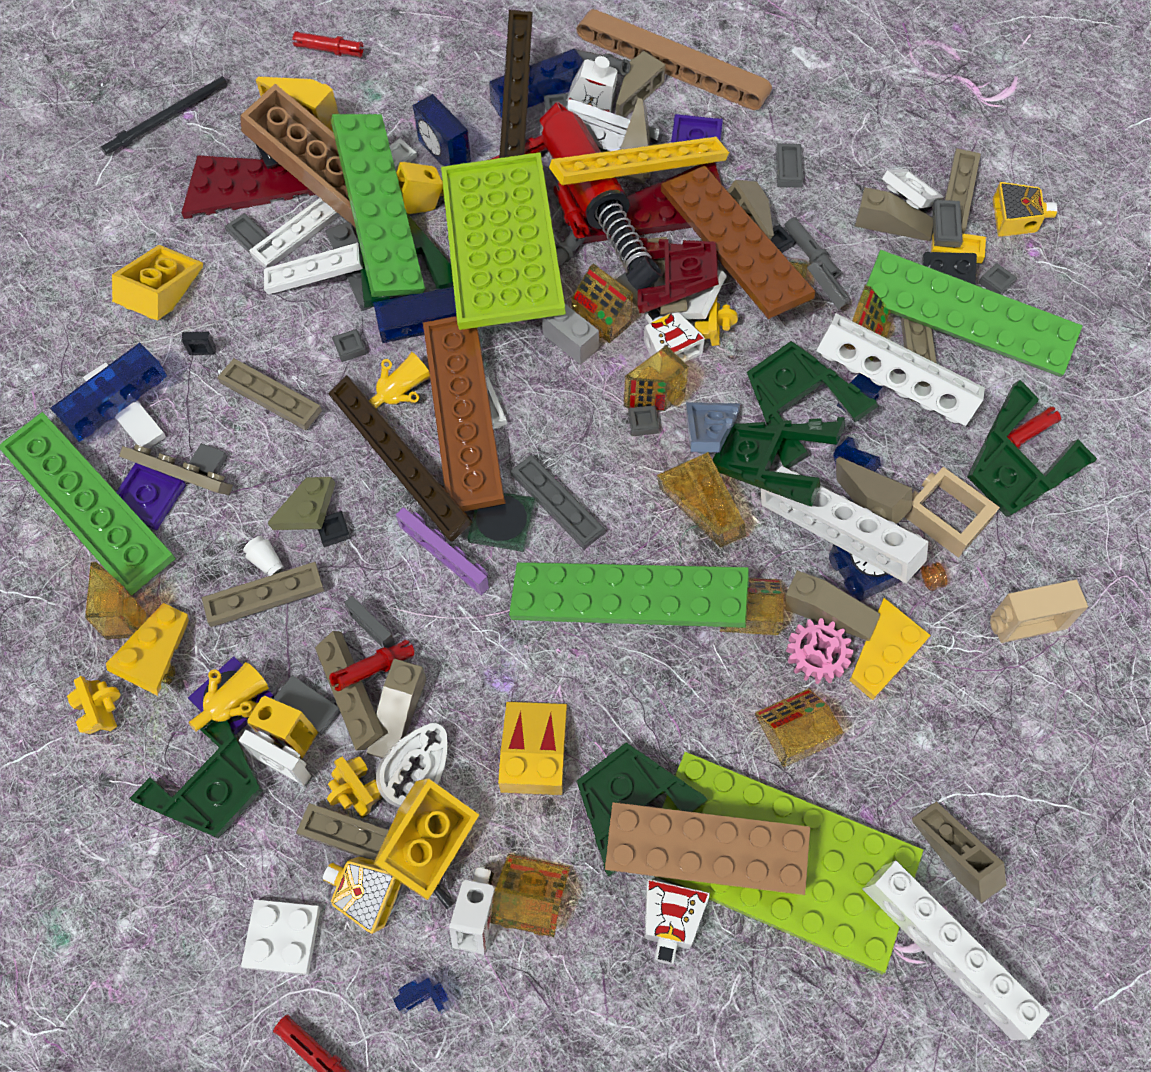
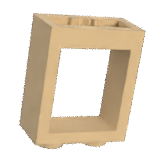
M942 467L936 475L933 472L928 475L921 485L924 488L920 493L917 491L912 493V509L906 514L905 518L959 558L989 524L1000 507L945 467ZM938 486L977 514L962 533L956 531L922 505Z
M1077 579L1007 594L990 616V625L994 634L998 635L1000 643L1066 630L1088 608V605Z

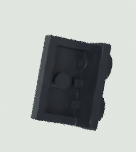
M923 253V266L976 285V253Z

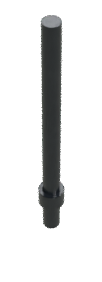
M223 76L219 77L130 130L119 132L115 135L116 138L100 146L101 150L105 155H108L120 147L125 148L129 146L135 138L227 85V81Z

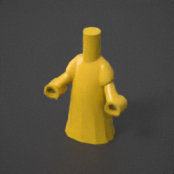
M411 352L388 375L389 370L392 368V363L389 359H384L381 362V377L376 384L377 394L370 401L376 408L382 403L393 405L400 402L417 403L419 396L416 392H411L409 395H405V393L425 380L430 379L427 367L416 354ZM411 396H416V399L413 400Z
M245 662L218 690V684L221 682L222 677L219 671L212 669L208 673V692L203 699L204 711L188 723L197 732L211 720L221 722L227 721L233 716L242 715L243 717H249L253 712V708L247 701L269 689L268 684L254 667Z

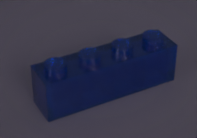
M575 48L530 65L527 108L544 102V96L564 94L570 91L572 81L584 62ZM505 75L489 81L491 104L500 118H502Z
M454 287L436 289L420 294H410L405 297L386 299L373 303L382 343L424 335V322L457 316Z
M139 342L50 409L60 423L80 442L92 435L104 423L116 417L119 412L131 403L136 402L151 388L159 385L167 377V374L160 362Z

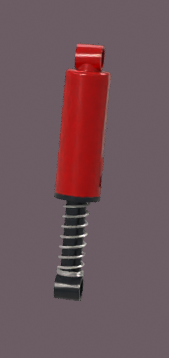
M556 102L539 119L543 126L542 140L553 159L601 153L583 120L576 113L568 111L560 102ZM616 177L567 184L587 222L594 228L603 229L604 233L607 234V239L611 242V246L615 249V253L619 256L621 263H623L628 281L637 291L643 288H650L663 277L662 270L650 254L647 253V249L643 247V242L638 240L639 235L635 233V228L630 225V220L626 218L630 207L629 199Z

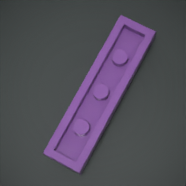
M403 507L396 514L399 527L478 594L481 596L484 594L489 585L488 574L482 566L477 563L473 565L466 559L467 556L459 547L454 546L452 548L447 544L442 533L437 529H429L425 525L424 519L418 513L413 512L411 514Z

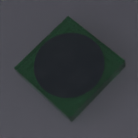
M504 493L505 504L475 509L472 518L473 523L470 526L467 538L468 543L524 552L535 506V498Z

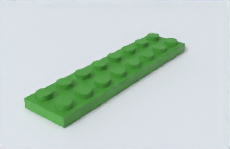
M332 114L331 124L372 297L423 294L425 286L382 114Z
M883 250L878 252L860 298V302L866 303L872 289L874 293L869 305L879 308L878 303L881 300L883 302L882 310L886 307L888 312L1059 377L1063 376L1083 326ZM875 294L878 296L876 304L873 301Z
M43 412L0 444V450L107 572L115 578V581L118 584L120 583L131 596L176 559Z
M517 562L509 616L511 620L746 628L749 568Z

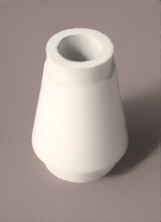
M257 536L244 547L245 558L266 575L271 576L284 571L285 567L282 565L268 539Z

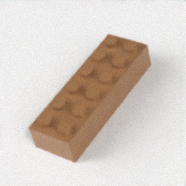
M274 84L240 115L241 132L356 228L334 133L277 84Z
M612 802L605 870L805 895L810 827Z

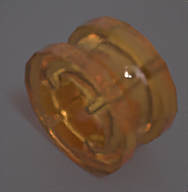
M939 562L932 563L931 567L926 565L921 568L922 579L928 590L934 591L937 589V586L940 588L946 587L947 575Z

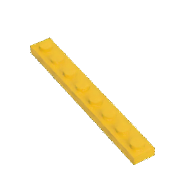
M717 137L557 158L551 160L549 169L561 185L726 161L729 151Z

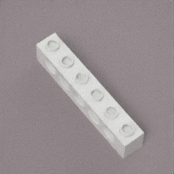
M835 314L816 350L825 359L837 361L845 365L851 372L861 373L869 377L875 384L885 385L895 390L899 396L911 398L919 402L923 408L930 411L935 410L953 423H960L966 426L984 398L985 387L838 314ZM844 344H852L855 349L849 350L845 348ZM875 356L879 358L880 361L873 362L868 357ZM901 369L905 374H897L893 370ZM925 381L929 383L930 386L923 387L919 385L918 382ZM944 394H951V395H953L955 398H954V399H946L943 395H944Z
M781 466L776 471L781 473L800 475L797 472L791 471L783 466ZM822 485L812 507L761 489L762 506L905 583L927 561V540L918 534H913L892 521L872 513L869 509L849 501L844 496L831 492Z
M897 861L882 866L863 887V890L1011 1040H1030L1049 1013Z

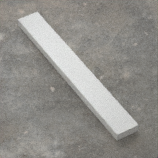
M400 138L390 145L396 172L400 162L410 163L417 158L416 151ZM319 198L250 249V254L264 268L272 267L340 215ZM273 240L272 246L261 253L258 252L259 249Z

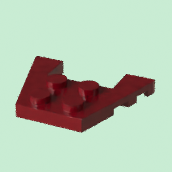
M647 238L638 239L643 242V247L647 249V253L650 254L652 259L665 257V285L638 290L639 313H645L719 285L716 242L683 240V244L669 243L668 239H659L658 243L648 242Z

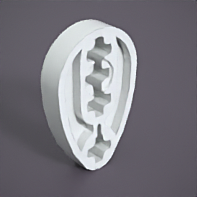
M430 723L412 731L399 740L381 760L376 772V783L380 794L388 803L400 807L418 780L429 778L438 785L447 756V733L441 725ZM435 731L437 733L435 739L438 743L435 742L426 747L429 738L425 734ZM418 756L420 758L419 765L422 768H418L411 773L410 777L414 780L413 783L408 782L403 786L402 790L405 792V796L400 795L395 798L393 796L395 790L392 788V785H398L402 782L403 776L400 775V772L408 771L412 766L409 758L414 759Z

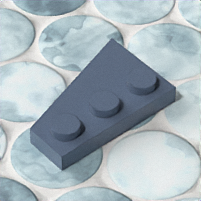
M686 402L685 412L691 452L699 454L720 452L740 413V403Z

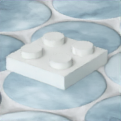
M907 169L887 170L882 177V180L888 184L887 188L895 194L901 193L907 198L906 202L916 209L932 207L934 200L944 199V196Z
M245 730L239 739V742L254 759L305 787L311 778L310 773L305 768L307 764L300 759L301 755L287 746H284L281 750L273 744L274 740L260 731L255 735Z
M254 900L241 967L251 970L309 975L321 908L314 905Z

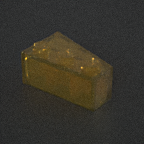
M708 452L656 475L660 490L719 547L746 536L745 523Z

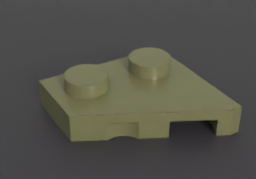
M306 477L270 518L268 525L271 529H321L336 484L333 478Z

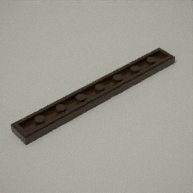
M509 10L499 158L524 155L533 18V12Z
M346 375L328 395L447 539L453 542L473 521L353 379Z

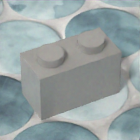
M565 304L566 314L542 318L543 335L581 365L599 349V330Z

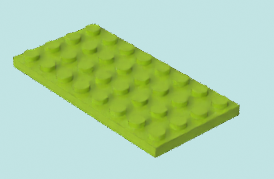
M541 153L441 167L459 330L566 314Z
M684 752L675 776L703 794L708 800L695 813L810 827L805 895L655 877L676 886L709 893L708 900L882 975L885 974L899 926L863 890V887L882 866L893 861H897L915 879L923 849ZM667 795L662 809L680 811Z

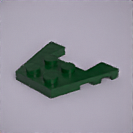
M211 720L200 729L218 746V749L173 797L155 779L149 777L129 799L132 802L219 839L263 791L228 720L221 722Z
M627 742L576 780L595 835L598 850L601 854L604 870L612 802L648 806L665 792L680 811L695 812L708 802L703 794L668 772ZM605 870V873L608 877H611L616 872H618Z

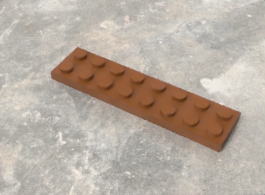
M706 166L661 184V192L701 240L716 242L717 259L767 319L814 299L815 290Z
M457 316L424 322L423 328L445 489L463 511L505 504L478 327L459 330Z

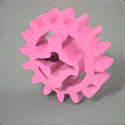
M822 618L819 619L817 625H814L812 620L809 619L806 622L805 628L799 624L796 627V633H791L788 641L791 643L787 645L786 652L791 653L788 658V663L797 664L794 673L797 674L803 671L805 673V681L810 676L815 677L816 684L820 683L822 677H825L826 681L831 683L834 675L839 678L842 677L843 669H848L851 663L848 658H851L853 655V650L847 648L851 643V639H843L842 636L845 630L843 628L838 631L834 630L835 622L833 621L829 626H825ZM807 638V645L800 649V643L803 639ZM839 653L838 661L833 665L832 657Z

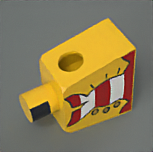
M263 696L258 703L252 700L247 701L251 704L253 712L249 717L243 718L248 719L247 723L256 732L260 731L274 740V744L282 748L287 746L301 755V758L305 756L318 732L301 711L267 696Z

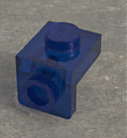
M849 436L841 445L837 446L833 453L835 465L836 459L841 457L874 472L881 466L880 457L856 449L854 438Z
M429 977L418 984L416 980L405 984L398 989L400 995L393 998L398 1011L402 1014L432 998L438 1012L443 1014L447 1012L444 1003L449 1000L441 983L438 982L434 985Z

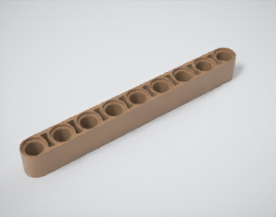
M596 9L589 10L576 28L581 39L630 60L645 51L666 64V75L751 110L760 109L772 91L770 82L761 76Z

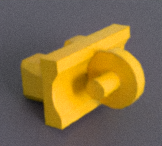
M717 295L707 315L709 321H696L695 328L705 339L711 340L712 346L720 345V325L723 330H730V326L737 323L738 314L735 310L730 309L728 304L723 305V309L720 310Z
M79 676L73 680L76 688L67 695V699L73 709H84L85 714L76 721L79 732L92 734L98 730L112 731L115 729L117 724L112 711L115 710L114 702L121 696L117 687H108L105 681L86 680L84 676Z
M343 756L334 761L336 767L331 773L334 779L328 783L332 792L328 795L327 801L332 806L341 803L344 809H348L353 805L360 817L363 818L370 814L372 805L382 798L376 780L374 779L365 785L361 783L359 778L366 775L368 769L360 756L348 761Z

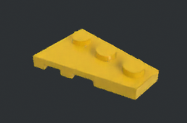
M883 598L879 606L878 613L880 617L870 641H865L849 680L872 700L875 699L931 636L885 598Z
M162 603L106 662L107 671L158 696L163 677L168 673L171 666L170 661L173 653L178 649L188 625V614Z

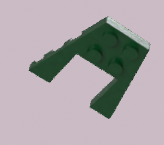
M407 214L416 254L422 255L438 292L454 289L451 264ZM363 260V269H360L363 307L367 308L389 303L390 296L372 297Z
M792 341L747 371L767 426L779 425L780 421H784L779 415L822 384L827 387L854 422H857L878 407L876 400L867 397L859 388L843 380L835 371L826 368L818 362V359ZM783 438L777 451L783 467L787 469L808 456V452L801 442L794 439Z
M1021 380L1012 385L967 475L968 479L990 501L1000 507L999 510L1006 517L1013 515L1045 492L1058 486L1059 483L1097 460L1082 442L1077 439L1072 441L1047 471L1042 474L1006 437L1040 400Z
M837 417V421L822 422V418L809 419L808 423L792 424L791 420L780 421L779 425L766 426L765 422L734 424L720 452H716L711 462L712 469L715 472L812 507L821 486L820 478L769 471L783 438L838 445L845 428V418Z

